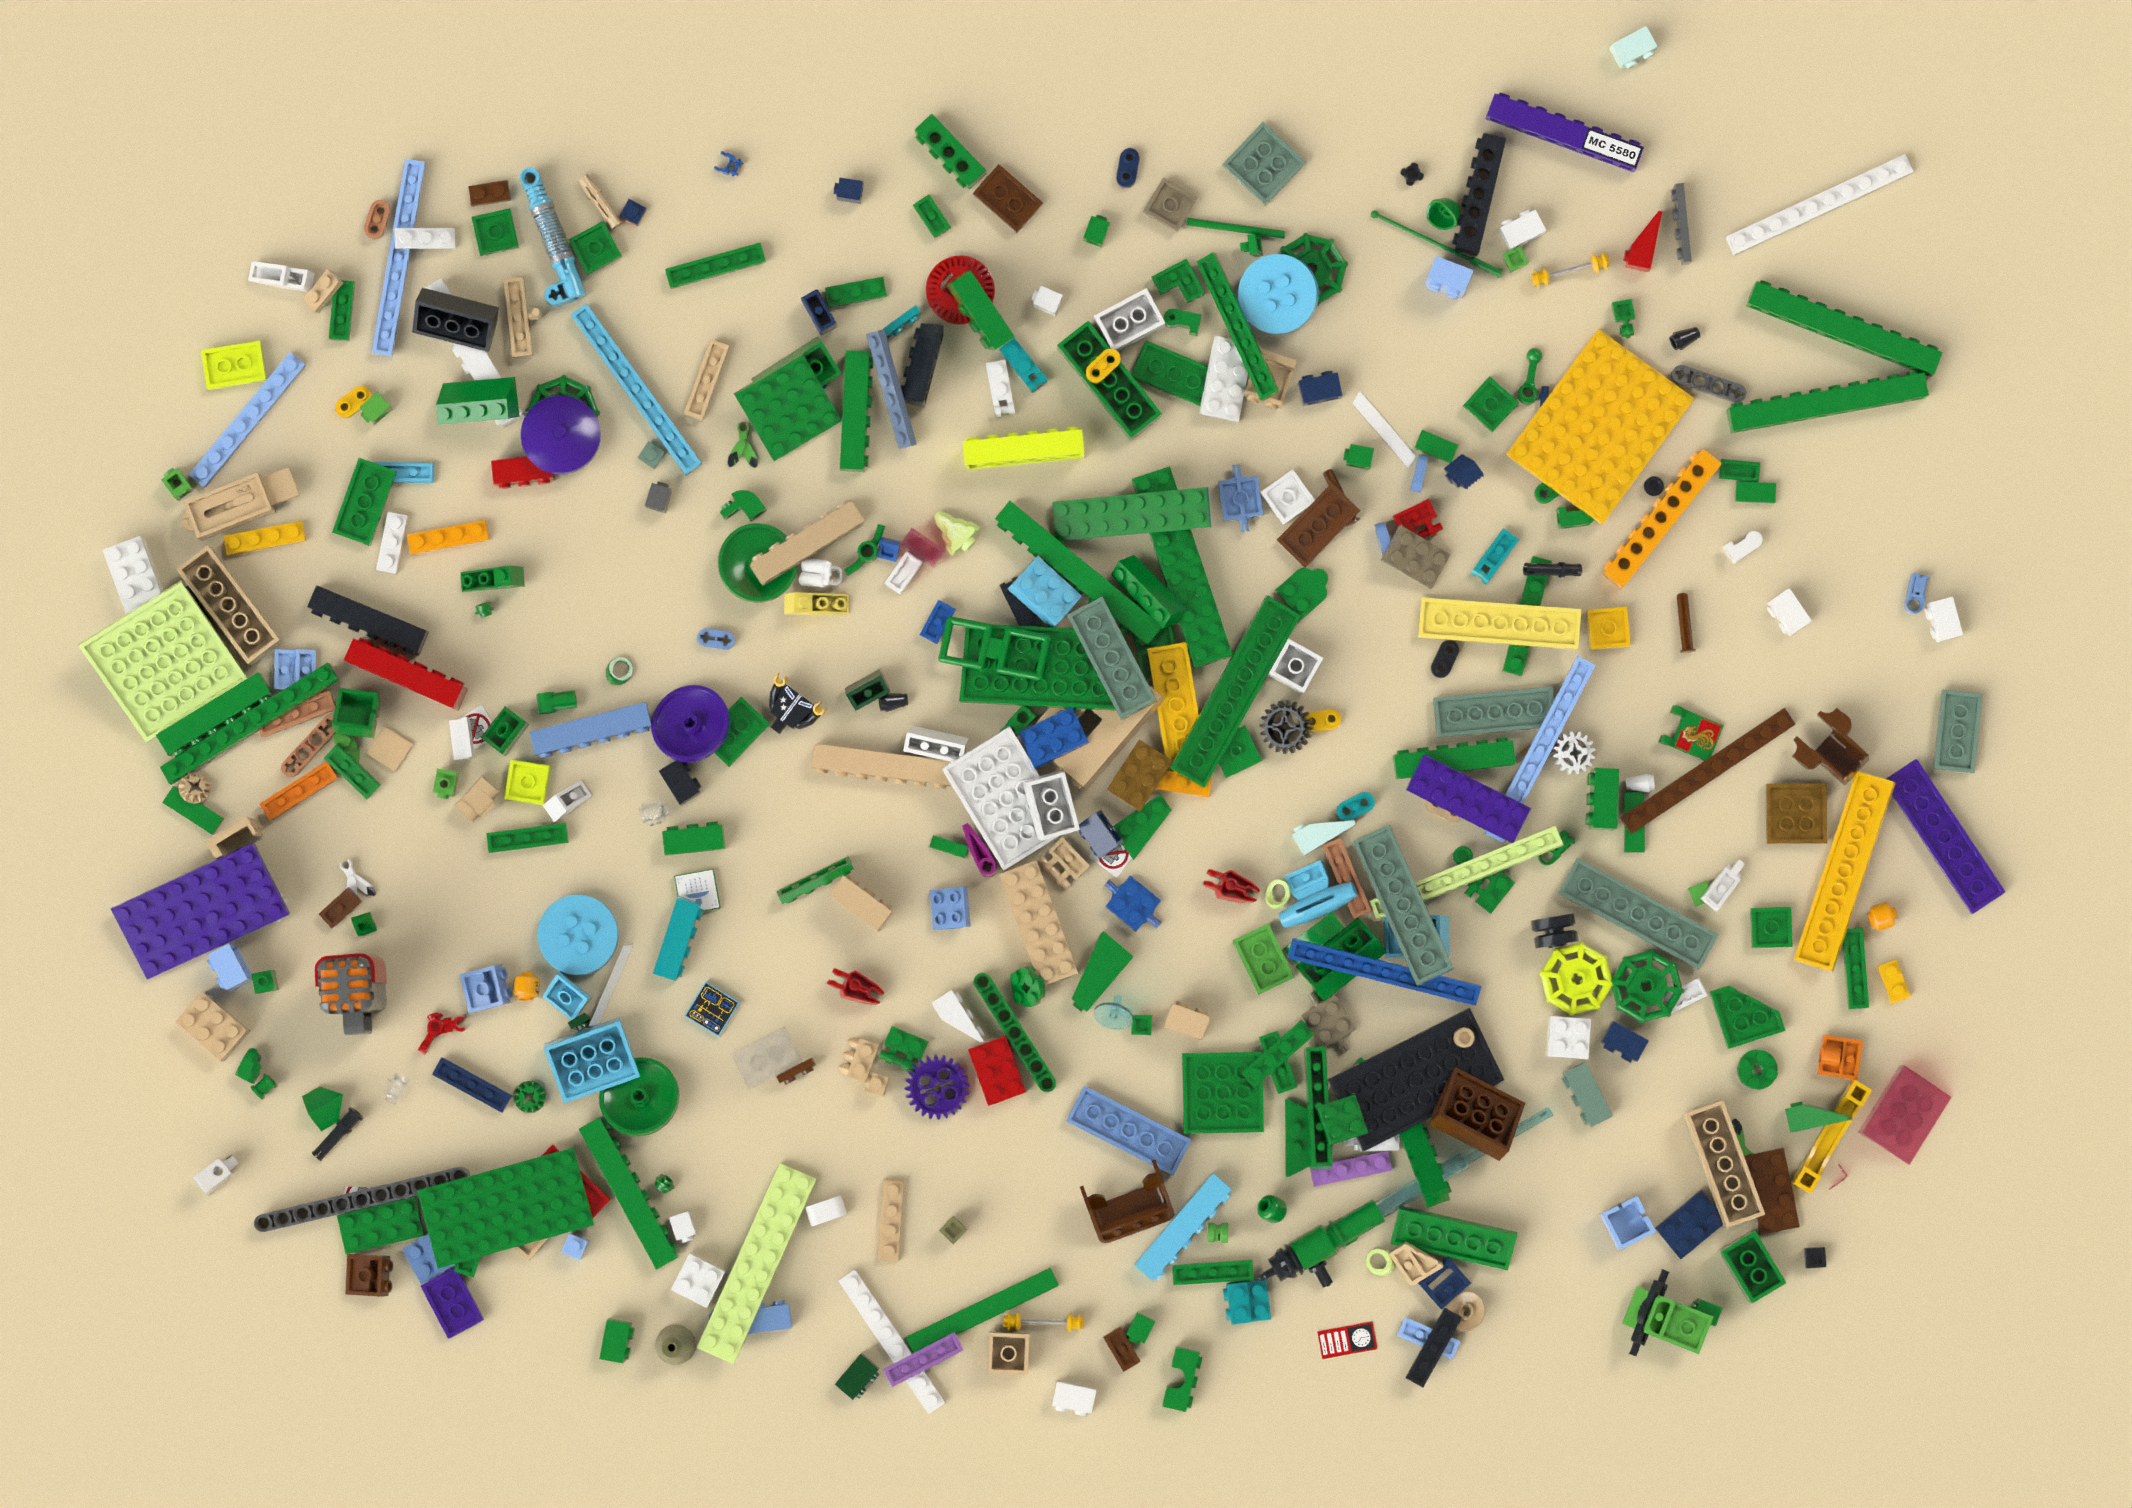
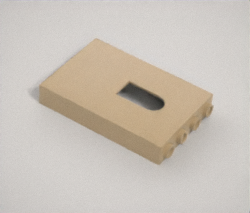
M1149 685L1157 702L1123 720L1120 719L1117 711L1091 709L1103 720L1087 737L1088 744L1053 760L1058 766L1056 770H1061L1065 772V775L1068 774L1073 778L1070 782L1078 789L1083 787L1088 790L1165 699ZM1049 707L1036 724L1067 708ZM1074 709L1078 719L1087 709Z

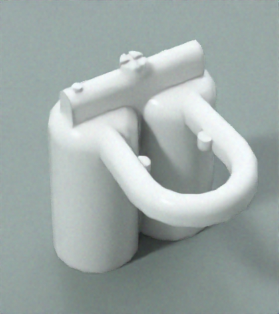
M808 558L801 562L803 572L799 576V583L802 586H838L842 582V569L838 566H833L827 560ZM834 570L838 572V579L835 582L830 579V576H832L831 571Z

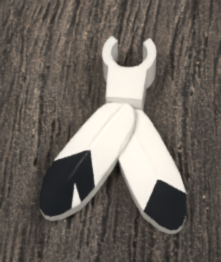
M347 859L350 865L349 868H345L343 863H340V868L348 877L346 889L350 887L357 895L358 887L367 895H376L374 886L355 873L351 859Z

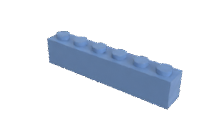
M643 702L529 733L535 755L543 759L553 756L552 752L560 751V754L572 751V747L579 746L580 749L590 747L591 742L599 741V744L611 741L610 737L618 736V739L630 736V732L637 731L638 734L648 732L649 727L652 726V720L648 704Z

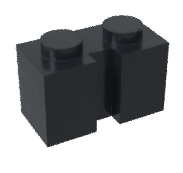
M675 760L659 770V773L679 805L682 806L701 794L699 789L702 786L696 777L691 778L689 774L691 768L688 763Z

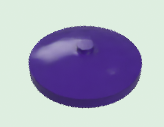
M551 396L539 401L528 411L522 422L521 443L526 456L536 467L551 474L565 475L581 470L593 460L600 446L601 431L596 415L584 402L570 396Z
M700 685L680 687L666 695L656 707L652 718V736L659 749L669 758L686 763L701 761L714 754L725 742L730 729L728 707L723 699L710 688Z

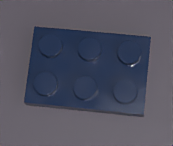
M1700 1190L1657 1225L1655 1230L1679 1259H1682L1720 1228L1723 1223L1718 1209L1704 1192Z

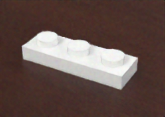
M395 228V249H454L455 228Z
M387 513L376 567L377 571L397 575L408 521L407 515Z

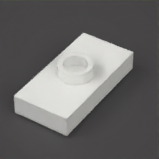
M906 551L884 584L901 595L923 562Z
M1700 978L1682 985L1683 989H1685L1684 993L1680 996L1671 1013L1708 996ZM1672 992L1665 994L1664 999L1666 1003L1671 998Z

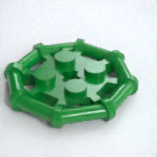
M1303 233V236L1286 246H1282L1280 254L1295 257L1306 265L1316 266L1314 276L1317 280L1318 288L1326 283L1331 287L1319 294L1317 305L1319 306L1321 302L1338 292L1341 293L1343 290L1342 284L1348 261H1345L1334 243L1335 240L1332 238L1326 239ZM1310 243L1324 246L1322 251L1310 248ZM1301 245H1305V250L1295 254L1292 252ZM1329 250L1336 260L1334 263H1331L1326 255ZM1338 268L1334 282L1329 279L1331 270Z
M566 375L543 384H538L528 408L525 409V413H528L540 401L542 395L546 398L560 395L570 396L578 400L585 396L588 406L596 417L600 415L591 392V387L570 379ZM569 386L579 392L577 395H573L566 391V387ZM561 387V391H558V393L549 395L547 390Z
M1654 949L1622 957L1623 960L1611 980L1617 1011L1624 1012L1638 1020L1640 1024L1666 1016L1670 1017L1672 1010L1685 990L1682 987L1678 973V964L1654 952ZM1647 960V965L1635 968L1632 964ZM1653 960L1666 968L1662 972L1652 966ZM1628 967L1632 971L1627 980L1623 981L1621 978ZM1666 974H1671L1674 987L1667 986ZM1650 981L1652 989L1646 992L1642 991L1643 987L1641 984ZM1620 986H1626L1628 998L1624 1000ZM1667 991L1672 992L1673 994L1665 1006L1661 1001ZM1633 1001L1640 1005V1012L1629 1007L1628 1004ZM1657 1004L1661 1009L1658 1011L1646 1013V1007H1651Z

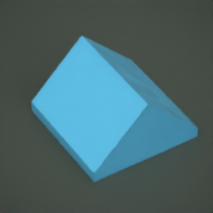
M562 972L556 974L542 996L570 1020L576 1018L593 998Z

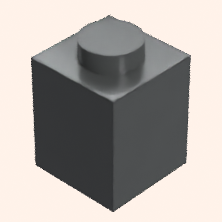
M660 481L657 484L652 483L645 507L666 513L672 494V489L668 488L669 484Z

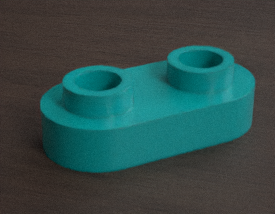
M1362 792L1341 802L1337 807V815L1343 821H1350L1372 810L1375 805V799L1370 793ZM1362 799H1366L1368 801L1367 806L1361 805ZM1345 807L1350 809L1349 815L1343 813Z

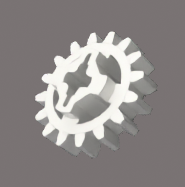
M1569 731L1568 737L1565 734H1561L1562 740L1557 739L1556 743L1558 746L1552 748L1556 751L1552 757L1557 758L1554 764H1561L1559 769L1561 771L1567 768V774H1571L1572 770L1575 774H1579V769L1583 772L1587 771L1585 766H1592L1590 759H1595L1591 752L1596 751V748L1590 747L1593 741H1586L1588 736L1583 735L1581 737V732H1576L1574 736V733ZM1576 740L1582 742L1585 747L1579 746ZM1567 742L1566 748L1562 751L1563 745ZM1573 749L1577 750V754L1574 756L1570 755ZM1584 755H1586L1584 761L1581 763V758ZM1563 758L1568 759L1571 766L1566 764Z

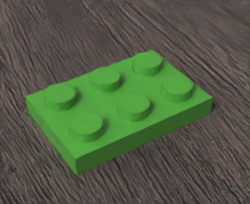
M1269 923L1233 940L1258 995L1295 978Z

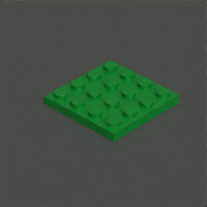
M802 353L733 393L773 461H776L842 421Z
M1262 1052L1182 1053L1184 1134L1264 1132L1263 1081L1253 1088L1241 1074Z

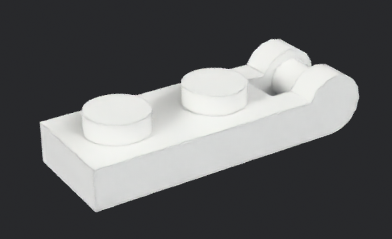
M999 360L986 363L995 416L1001 417V414L1007 413L1009 415L1015 414L1006 361ZM1007 400V406L1000 407L999 402Z

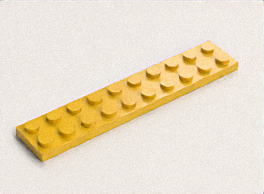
M1858 772L1854 776L1794 957L1795 961L1826 971H1834L1896 784L1895 782Z

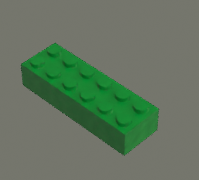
M1089 321L1057 344L1059 352L1130 441L1162 417L1161 411L1121 361L1119 366L1100 383H1092L1087 379V367L1103 351L1110 349ZM1109 356L1107 362L1113 363L1114 358ZM1098 370L1092 372V375L1095 377L1100 374Z

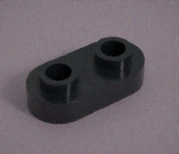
M1446 640L1439 646L1430 668L1431 673L1436 678H1444L1450 673L1459 653V646L1455 641ZM1447 646H1451L1453 648L1452 653L1446 652ZM1439 664L1444 665V671H1439L1437 666Z

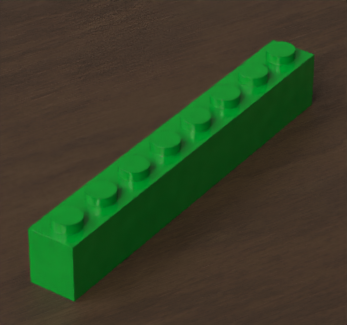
M599 1117L579 1128V1131L657 1270L679 1257L677 1253L680 1251L675 1242H670L668 1238L670 1233L666 1225L660 1224L658 1220L660 1215L656 1207L650 1206L648 1202L650 1200L649 1194L639 1186L638 1183L641 1182L639 1176L635 1171L632 1173L629 1168L631 1162L626 1154L622 1155L619 1149L621 1144L616 1136L612 1137L609 1131L612 1129L606 1119L603 1120L602 1117Z

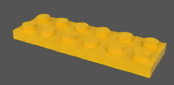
M1187 642L1147 649L1153 688L1165 699L1157 708L1164 754L1172 762L1199 716Z

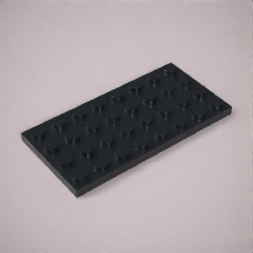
M1467 1008L1328 1078V1081L1337 1100L1356 1095L1368 1131L1367 1134L1358 1136L1356 1139L1361 1150L1366 1151L1431 1118L1434 1108L1455 1067L1492 1086L1504 1081V1078L1471 1009ZM1469 1028L1473 1031L1475 1039L1471 1046L1462 1048L1455 1044L1453 1036L1457 1029Z

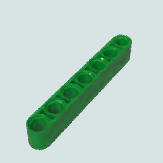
M977 974L974 978L976 989L1038 1087L1043 1092L1053 1091L1056 1087L1054 1076L988 974ZM981 976H985L989 980L988 985L984 988L979 987L977 984V980ZM991 993L999 995V1002L995 1005L988 1002V996ZM1007 1010L1010 1013L1008 1021L1003 1022L999 1019L1000 1011ZM1012 1027H1018L1021 1031V1035L1016 1039L1012 1038L1009 1034ZM1023 1044L1031 1046L1032 1051L1029 1055H1022L1020 1052V1047ZM1033 1061H1040L1042 1063V1070L1040 1072H1033L1031 1070V1063ZM1044 1078H1051L1053 1081L1052 1088L1044 1089L1041 1085Z

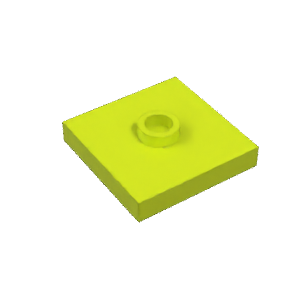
M510 760L504 799L544 805L551 766Z

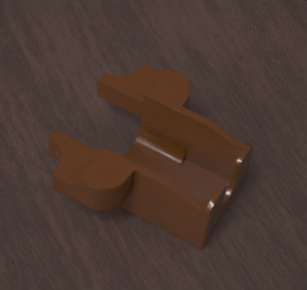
M1838 708L1830 713L1820 711L1817 716L1832 728L1831 734L1816 750L1810 748L1796 736L1794 742L1797 749L1792 758L1808 770H1813L1821 765L1845 786L1869 761V754L1848 736L1852 723L1845 713L1841 712Z

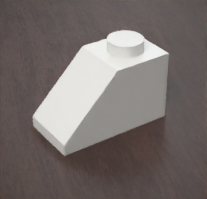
M580 780L555 794L543 807L555 822L590 799L592 795Z

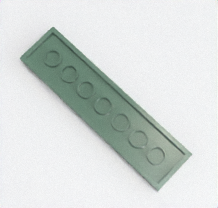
M1390 825L1353 841L1416 985H1422L1454 970Z
M1576 858L1558 892L1563 897L1700 970L1719 935Z

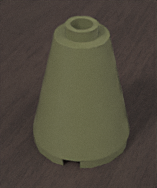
M682 1325L665 1327L658 1334L655 1343L658 1356L664 1362L671 1365H680L687 1362L694 1354L696 1346L695 1337L692 1332ZM670 1344L675 1345V1350L671 1349Z

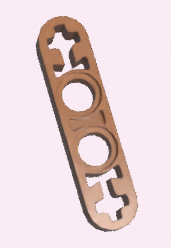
M334 715L324 717L283 761L281 770L284 775L288 777L297 776L329 742L333 735L336 734L332 727L327 730L330 733L328 736L320 730L321 727L323 729L328 727L327 721H333ZM316 733L323 735V741L320 744L313 742V736ZM302 748H308L310 751V755L306 759H302L299 756V751ZM294 756L297 760L303 762L301 766L299 763H296L293 767L295 771L287 773L288 767L286 765H292L296 761L292 759Z

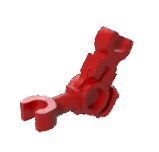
M429 1014L427 1016L430 1020L427 1025L428 1034L417 1051L425 1055L433 1039L440 1034L453 1032V1029L459 1032L465 1031V1028L457 1026L458 1021L465 1020V1018L460 1016L453 1021L451 1017L441 1020L438 1017H443V1014Z

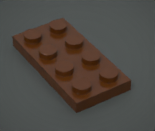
M1331 483L1277 541L1306 568L1361 510L1338 487Z
M1784 1148L1745 1155L1744 1158L1765 1215L1756 1218L1759 1234L1763 1235L1800 1227Z

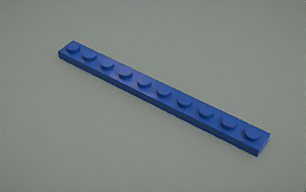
M1296 938L1292 939L1287 955L1292 960L1475 1006L1481 990V986L1478 984L1442 975L1417 986L1409 967Z

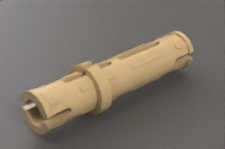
M589 175L582 176L577 182L587 193L586 197L588 200H592L611 229H615L622 221H620L601 194V189L595 186Z

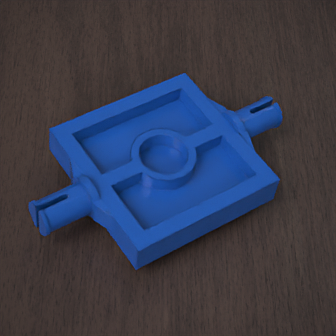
M1129 876L1125 883L1119 887L1110 879L1104 885L1113 892L1112 898L1105 908L1135 932L1147 921L1156 928L1162 923L1153 915L1155 908L1161 900L1132 876Z

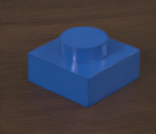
M881 537L877 557L897 562L901 542Z

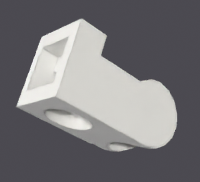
M1751 531L1738 544L1734 545L1731 541L1722 548L1734 564L1757 549L1762 544L1763 538L1759 532Z

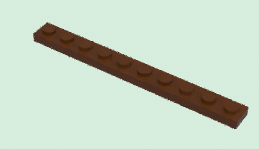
M1783 708L1621 816V821L1630 834L1634 833L1796 725L1787 710Z

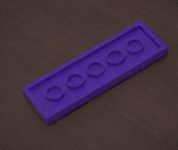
M1424 754L1406 788L1407 791L1510 843H1514L1531 810L1530 807Z

